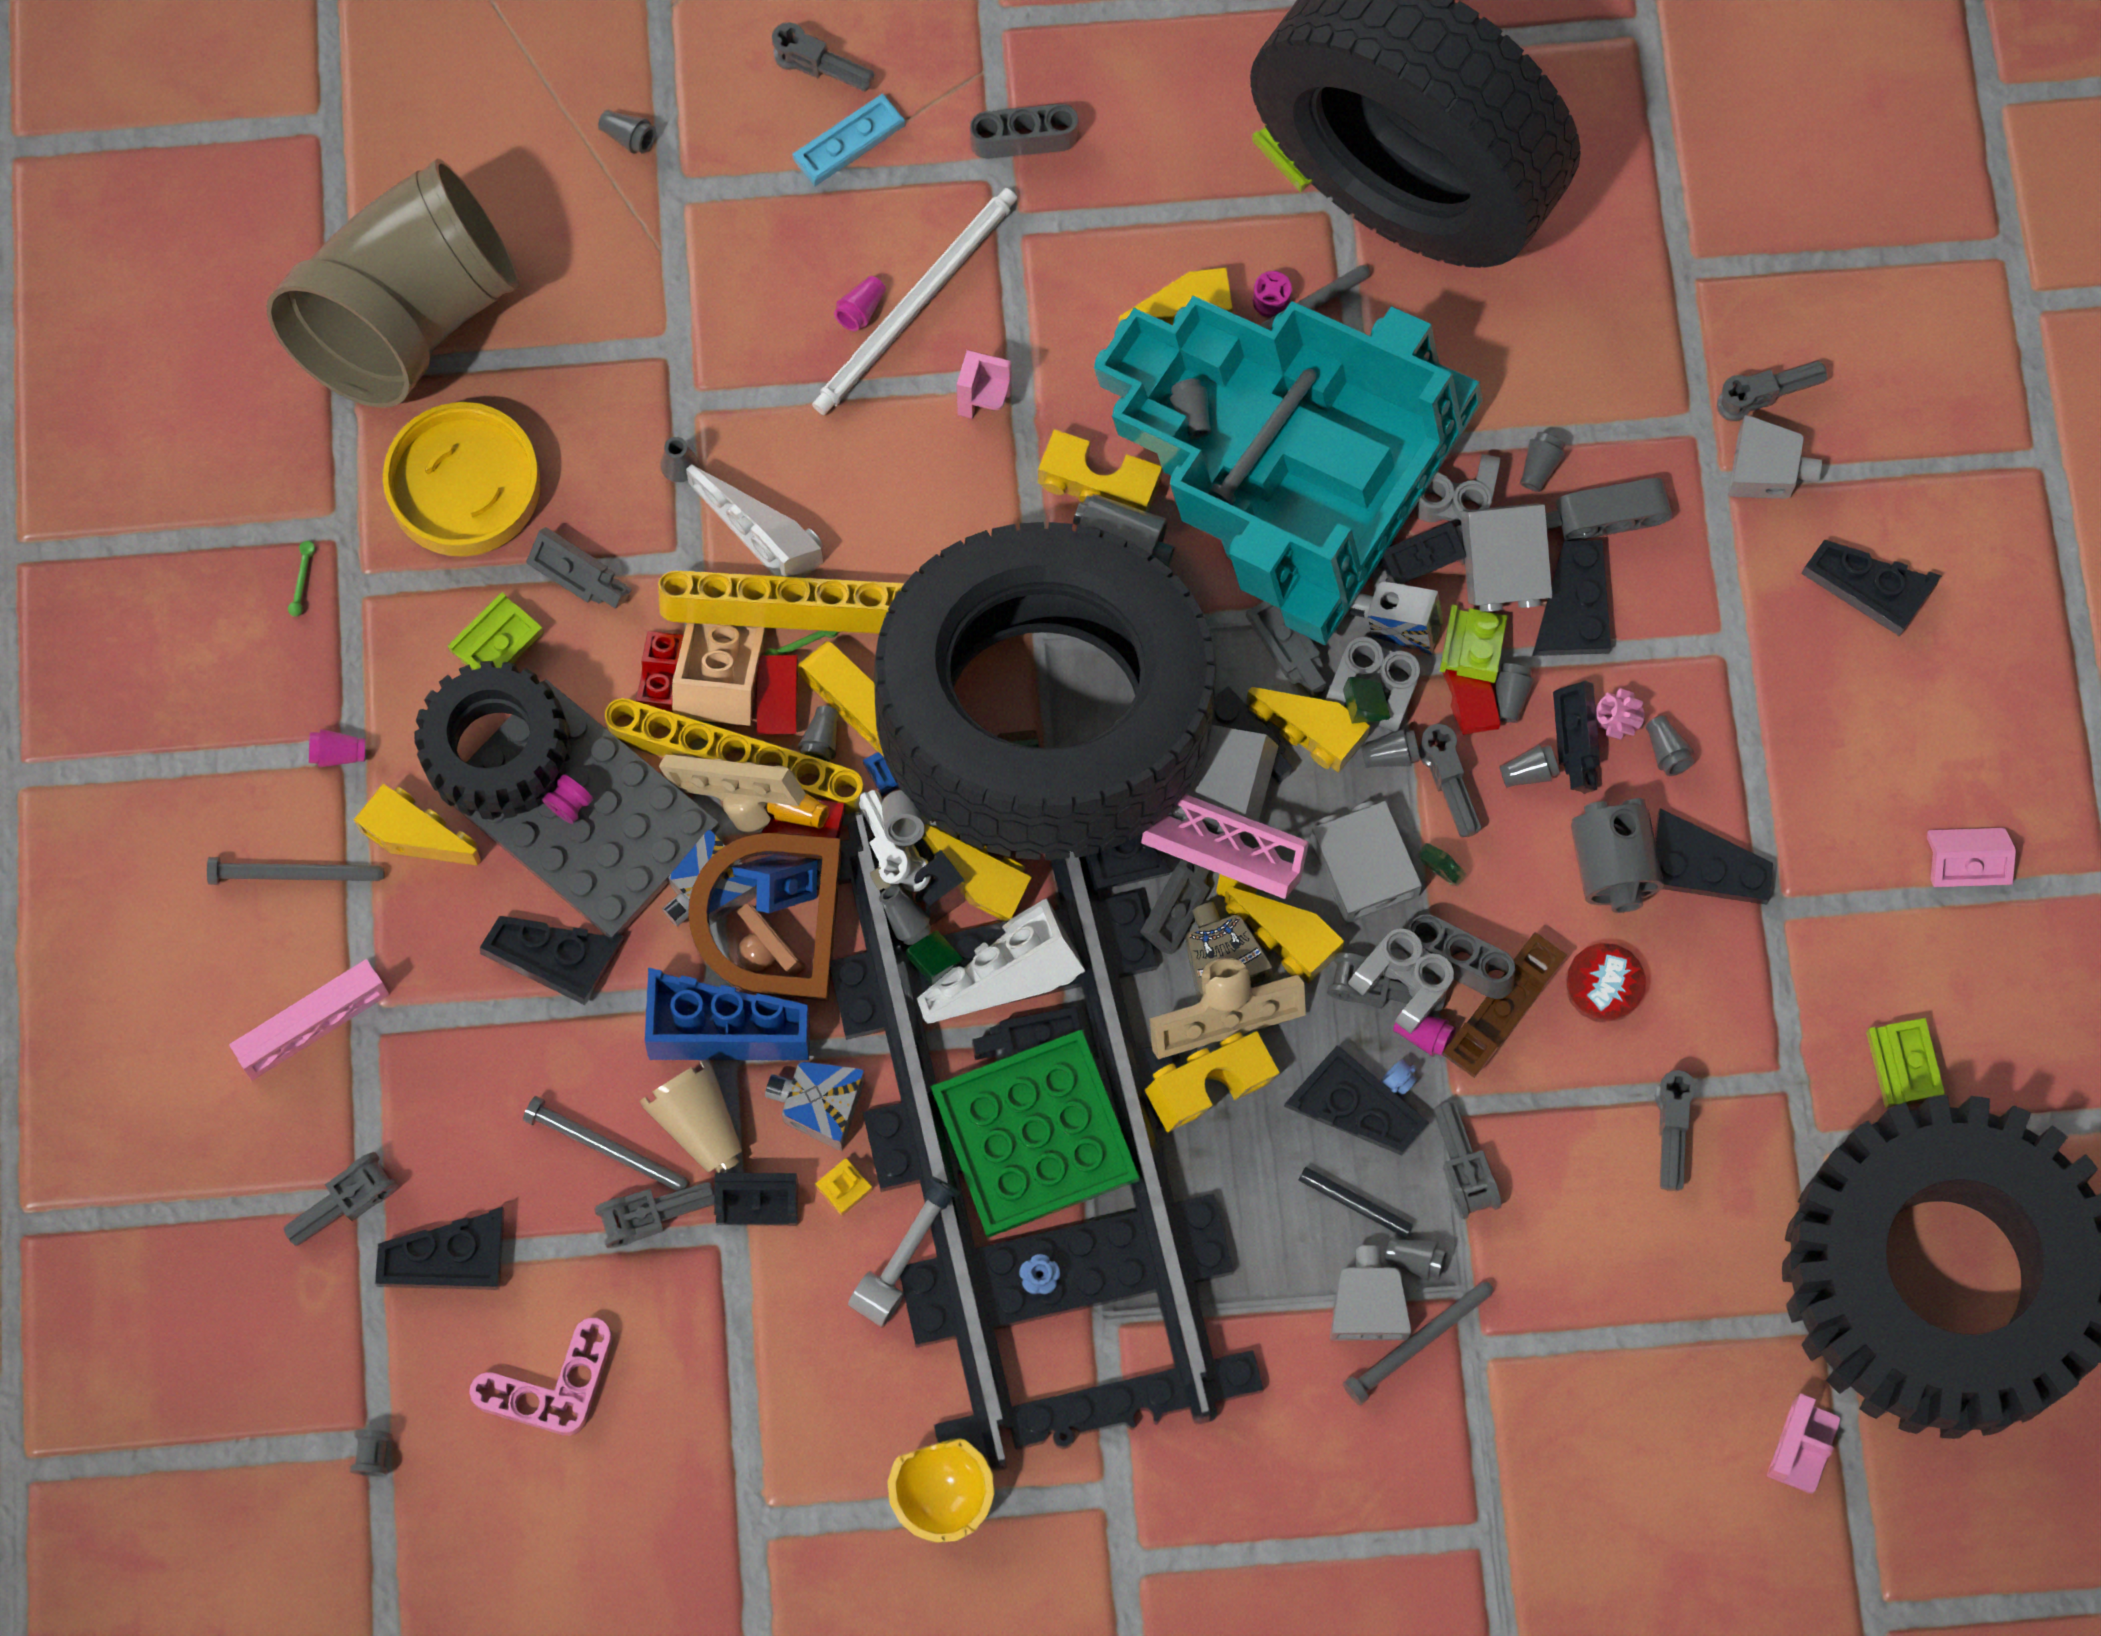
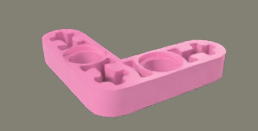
M598 1318L584 1319L577 1325L554 1391L499 1374L486 1372L478 1375L471 1383L469 1391L471 1400L478 1409L493 1415L560 1435L570 1436L577 1434L586 1423L612 1345V1334L609 1327ZM593 1328H599L598 1332L604 1338L602 1343L595 1342L590 1353L592 1357H598L597 1363L585 1357H575L577 1351L585 1355L588 1343L582 1336L584 1332L591 1333ZM577 1366H586L592 1373L590 1382L581 1388L572 1386L569 1383V1373ZM490 1382H494V1387L499 1393L509 1395V1387H514L515 1389L509 1397V1409H502L506 1403L503 1399L491 1397L488 1403H484V1397L479 1393V1389L481 1387L488 1388ZM526 1393L537 1395L540 1401L539 1408L531 1415H523L517 1410L519 1397ZM548 1398L554 1399L551 1407L559 1411H565L568 1405L573 1406L572 1411L578 1416L577 1420H569L566 1426H561V1419L556 1415L548 1413V1421H542L541 1419L547 1412Z

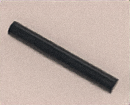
M1308 1167L1304 1168L1298 1181L1404 1238L1407 1237L1413 1226L1412 1223Z

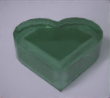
M1426 843L1418 852L1419 860L1452 886H1458L1467 876L1464 870L1448 853L1429 843Z

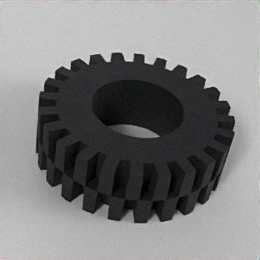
M1948 1095L1928 1097L1916 1110L1910 1111L1905 1102L1889 1108L1873 1124L1869 1120L1862 1123L1848 1136L1841 1146L1834 1149L1807 1184L1797 1201L1800 1203L1799 1209L1790 1220L1786 1230L1785 1241L1791 1242V1251L1782 1262V1282H1792L1794 1294L1786 1304L1791 1323L1803 1321L1809 1333L1801 1344L1804 1352L1810 1361L1820 1356L1824 1357L1826 1362L1833 1368L1826 1381L1839 1394L1852 1387L1865 1398L1859 1408L1861 1411L1875 1419L1888 1411L1900 1417L1898 1429L1909 1433L1918 1434L1928 1426L1940 1428V1438L1959 1439L1971 1430H1981L1982 1436L2002 1432L2015 1422L2021 1421L2024 1423L2039 1415L2079 1385V1381L2101 1362V1194L2095 1195L2087 1183L2097 1172L2098 1168L2086 1154L2072 1164L2058 1151L2068 1136L2053 1125L2040 1136L2027 1129L2026 1126L2031 1116L2030 1112L2012 1106L2001 1117L1989 1113V1098L1970 1096L1959 1108L1949 1107ZM1952 1202L1980 1212L2000 1228L2015 1251L2021 1273L2019 1302L2007 1326L1988 1333L1959 1334L1940 1329L1926 1322L1907 1306L1892 1282L1886 1256L1889 1230L1898 1213L1921 1203Z

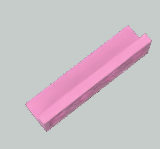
M1187 794L1182 797L1177 805L1182 807L1188 819L1181 821L1166 815L1154 826L1150 825L1149 830L1143 832L1142 844L1283 899H1286L1301 881L1309 841ZM1209 817L1217 820L1224 832L1218 835L1209 832L1202 819ZM1246 831L1253 834L1260 846L1253 849L1244 845L1238 833ZM1282 845L1295 850L1293 864L1282 860L1274 847Z
M365 959L235 1040L229 1046L238 1058L237 1060L244 1071L253 1081L387 997L389 993L368 960Z

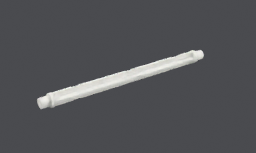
M1004 188L997 197H993L985 208L852 355V358L820 390L819 397L812 403L816 411L825 415L833 406H837L843 397L859 381V378L868 371L917 316L924 305L934 297L967 260L981 241L1010 212L1009 208L1017 200V196L1010 189Z

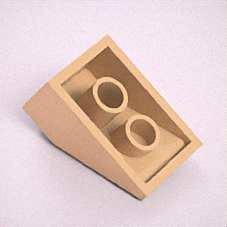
M687 623L672 682L673 713L694 720L751 726L757 697V670L760 655H763L767 627Z

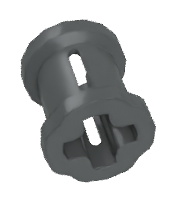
M355 1430L354 1437L358 1439L355 1464L351 1465L350 1472L356 1475L371 1477L387 1476L388 1469L384 1467L387 1442L392 1440V1434L380 1430Z

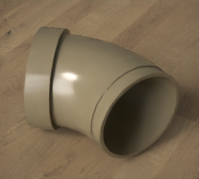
M436 159L422 171H416L368 204L341 227L310 260L297 263L269 296L266 306L267 317L276 338L285 351L314 379L347 399L367 406L386 408L400 404L408 396L428 369L430 354L451 333L474 315L499 300L500 296L519 287V280L505 245L475 196L447 163L441 159Z

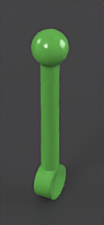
M304 541L299 546L302 559L294 599L288 606L289 614L294 617L300 616L303 612L301 599L309 559L316 552L314 544L310 541Z
M817 631L779 649H767L764 655H784L825 636L835 638L839 632Z

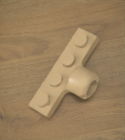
M668 754L665 755L659 765L668 781L680 791L714 796L723 801V809L737 829L747 833L761 830L769 824L771 818L764 809L765 807L767 810L768 803L799 806L806 795L796 780L795 774L784 766L773 767L756 765L751 762L738 763L722 759L711 760L695 758L690 755L676 756Z
M1234 958L1213 960L1205 966L1201 974L1203 997L1199 1003L1150 1018L1152 1051L1158 1059L1225 1040L1238 1032L1245 1034L1305 1016L1304 982L1298 975L1251 988L1250 971L1246 969L1243 962Z

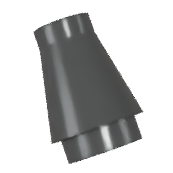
M605 110L598 122V129L608 134L632 154L648 152L656 137V128L650 125V121L645 118Z
M1187 379L1178 382L1171 388L1172 396L1170 401L1176 412L1187 416L1189 438L1200 439L1209 435L1211 428L1209 424L1207 388L1202 386L1199 379Z
M1537 432L1535 439H1530L1520 484L1529 490L1541 492L1543 485L1565 456L1563 452L1565 443L1553 435Z
M672 437L664 445L660 468L667 479L673 482H685L688 480L686 469L690 465L698 467V458L687 446L684 439Z
M1512 663L1501 664L1500 672H1497L1496 705L1500 721L1518 723L1520 712L1534 682V679L1531 678V668Z
M829 706L817 707L811 723L798 744L800 753L827 762L836 757L837 721L839 717V712Z
M1659 716L1647 723L1646 729L1650 736L1658 769L1664 770L1667 776H1675L1688 770L1694 764L1692 757L1694 751L1670 724L1666 716Z
M1403 728L1372 743L1361 745L1366 768L1412 766L1411 762L1420 761L1414 730L1404 732Z
M1539 744L1510 762L1499 766L1506 788L1516 785L1552 781L1551 777L1560 775L1551 745L1541 748Z
M890 886L881 893L879 900L884 906L898 940L904 941L907 945H912L929 934L931 931L930 916L903 893L899 886Z
M1390 1238L1386 1249L1385 1261L1394 1263L1427 1281L1430 1278L1440 1280L1445 1267L1448 1248L1439 1246L1438 1241Z

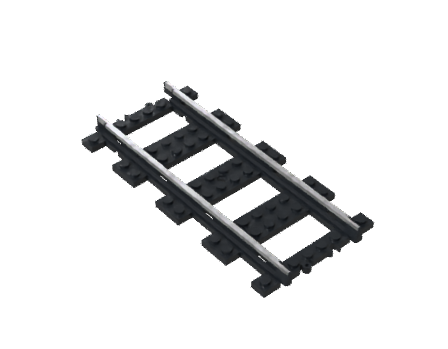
M861 811L855 812L856 821L851 822L848 826L850 840L842 841L839 885L851 883L867 952L832 960L830 971L846 1040L885 1031L901 1098L900 1104L863 1112L880 1192L920 1183L924 1203H926L925 1195L932 1185L929 1180L933 1176L948 1183L960 1193L957 1198L953 1197L946 1209H940L941 1212L939 1211L930 1226L937 1258L907 1264L900 1275L916 1348L956 1339L973 1411L972 1416L934 1424L937 1443L953 1439H964L975 1447L984 1458L988 1457L989 1465L993 1470L999 1471L1006 1469V1461L998 1430L1011 1428L1016 1450L1044 1444L1051 1433H1054L1053 1442L1055 1446L1060 1449H1067L1074 1440L1071 1430L1073 1428L1081 1434L1121 1425L1134 1430L1135 1422L1133 1417L1141 1410L1148 1411L1152 1415L1155 1425L1159 1423L1164 1415L1190 1410L1192 1420L1196 1424H1204L1216 1419L1217 1409L1215 1402L1220 1403L1263 1393V1386L1253 1350L1213 1359L1195 1283L1233 1275L1234 1272L1214 1194L1174 1202L1156 1130L1164 1128V1125L1145 1092V1089L1155 1080L1153 1074L1156 1071L1173 1063L1176 1068L1181 1067L1182 1064L1179 1053L1158 1059L1152 1051V1046L1136 1049L1119 978L1154 971L1157 967L1151 942L1140 933L1146 921L1138 892L1099 900L1098 892L1093 891L1085 856L1075 858L1074 853L1070 851V859L1050 860L1062 908L1054 910L1073 943L1085 971L1077 975L1067 985H1060L1050 992L1016 1000L1021 1001L1081 987L1098 1054V1059H1094V1062L1140 1180L1130 1184L1136 1212L975 1249L958 1174H963L931 1089V1086L937 1083L923 1023L926 1021L923 1018L917 998L929 989L932 984L907 958L906 950L911 945L904 944V941L898 940L894 934L884 906L879 900V896L885 888L878 890L870 876L871 871L879 868V861L869 843L875 836L864 814ZM959 834L956 839L961 841ZM921 837L919 841L914 843V846L920 857L931 862L934 860V854ZM814 859L818 860L816 886L817 890H819L821 880L822 859ZM1008 921L942 935L963 958V961L956 967L964 968L976 956L974 950L983 942L990 946L1006 932L1002 926ZM1034 1255L1048 1256L1049 1260L1056 1262L1060 1269V1277L1056 1280L1057 1286L1048 1294H1032L1022 1285L1023 1278L1020 1277V1268L1025 1261H1030ZM1042 1271L1036 1273L1037 1278L1044 1276ZM1156 1293L1174 1369L1020 1405H1011L994 1330ZM1065 1435L1067 1439L1061 1440L1060 1436Z

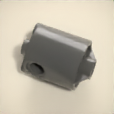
M1093 494L1092 497L1087 495L1084 503H1079L1073 524L1101 530L1102 535L1108 532L1127 540V547L1133 543L1149 552L1152 559L1156 557L1169 568L1175 546L1163 542L1168 519Z
M1635 798L1624 801L1621 805L1608 807V803L1605 801L1594 802L1584 806L1585 814L1572 819L1571 831L1585 901L1594 905H1611V909L1615 913L1640 909L1644 905L1643 898L1656 894L1664 886L1650 813L1646 808L1645 800Z

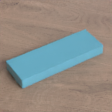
M882 93L792 154L793 160L816 187L905 127V120Z

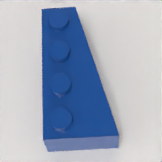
M648 967L644 1041L649 1060H705L707 1058L709 1060H809L810 1017L808 1005L759 993L751 995L738 992L736 988L720 985V987L708 985L698 982L696 978L681 975V978L663 974L662 970Z

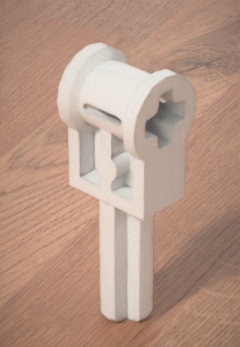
M876 790L862 793L859 806L875 836L869 843L879 861V867H881L879 870L880 877L883 881L890 884L901 883L904 889L912 892L922 890L928 884L931 876L925 877L922 882L917 884L914 882L916 873L929 862L919 856L914 844L898 846L886 838L882 816L883 799L880 793Z

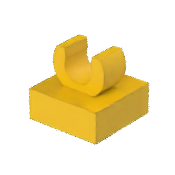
M844 1158L815 1183L816 1188L841 1216L845 1215L873 1191L871 1185L847 1158Z

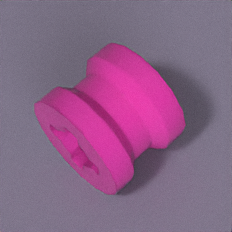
M1267 271L1256 279L1253 306L1260 315L1271 318L1288 307L1292 292L1288 277L1278 271ZM1268 296H1269V297H1275L1276 300H1271V299H1266V298H1267Z
M562 775L557 781L558 787L555 791L547 793L542 800L557 816L570 824H574L578 819V811L582 807L588 806L592 802L593 797L575 780Z

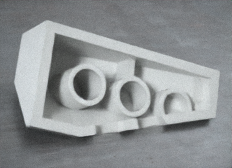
M690 465L686 469L688 482L773 576L805 578L823 563L821 550L823 544L811 529L808 528L804 531L796 521L694 465Z
M1047 898L1013 917L1002 926L1006 932L990 946L983 942L974 950L976 956L964 968H952L917 998L923 1018L927 1024L1050 992L1060 985L1071 983L1077 975L1085 971L1073 943Z

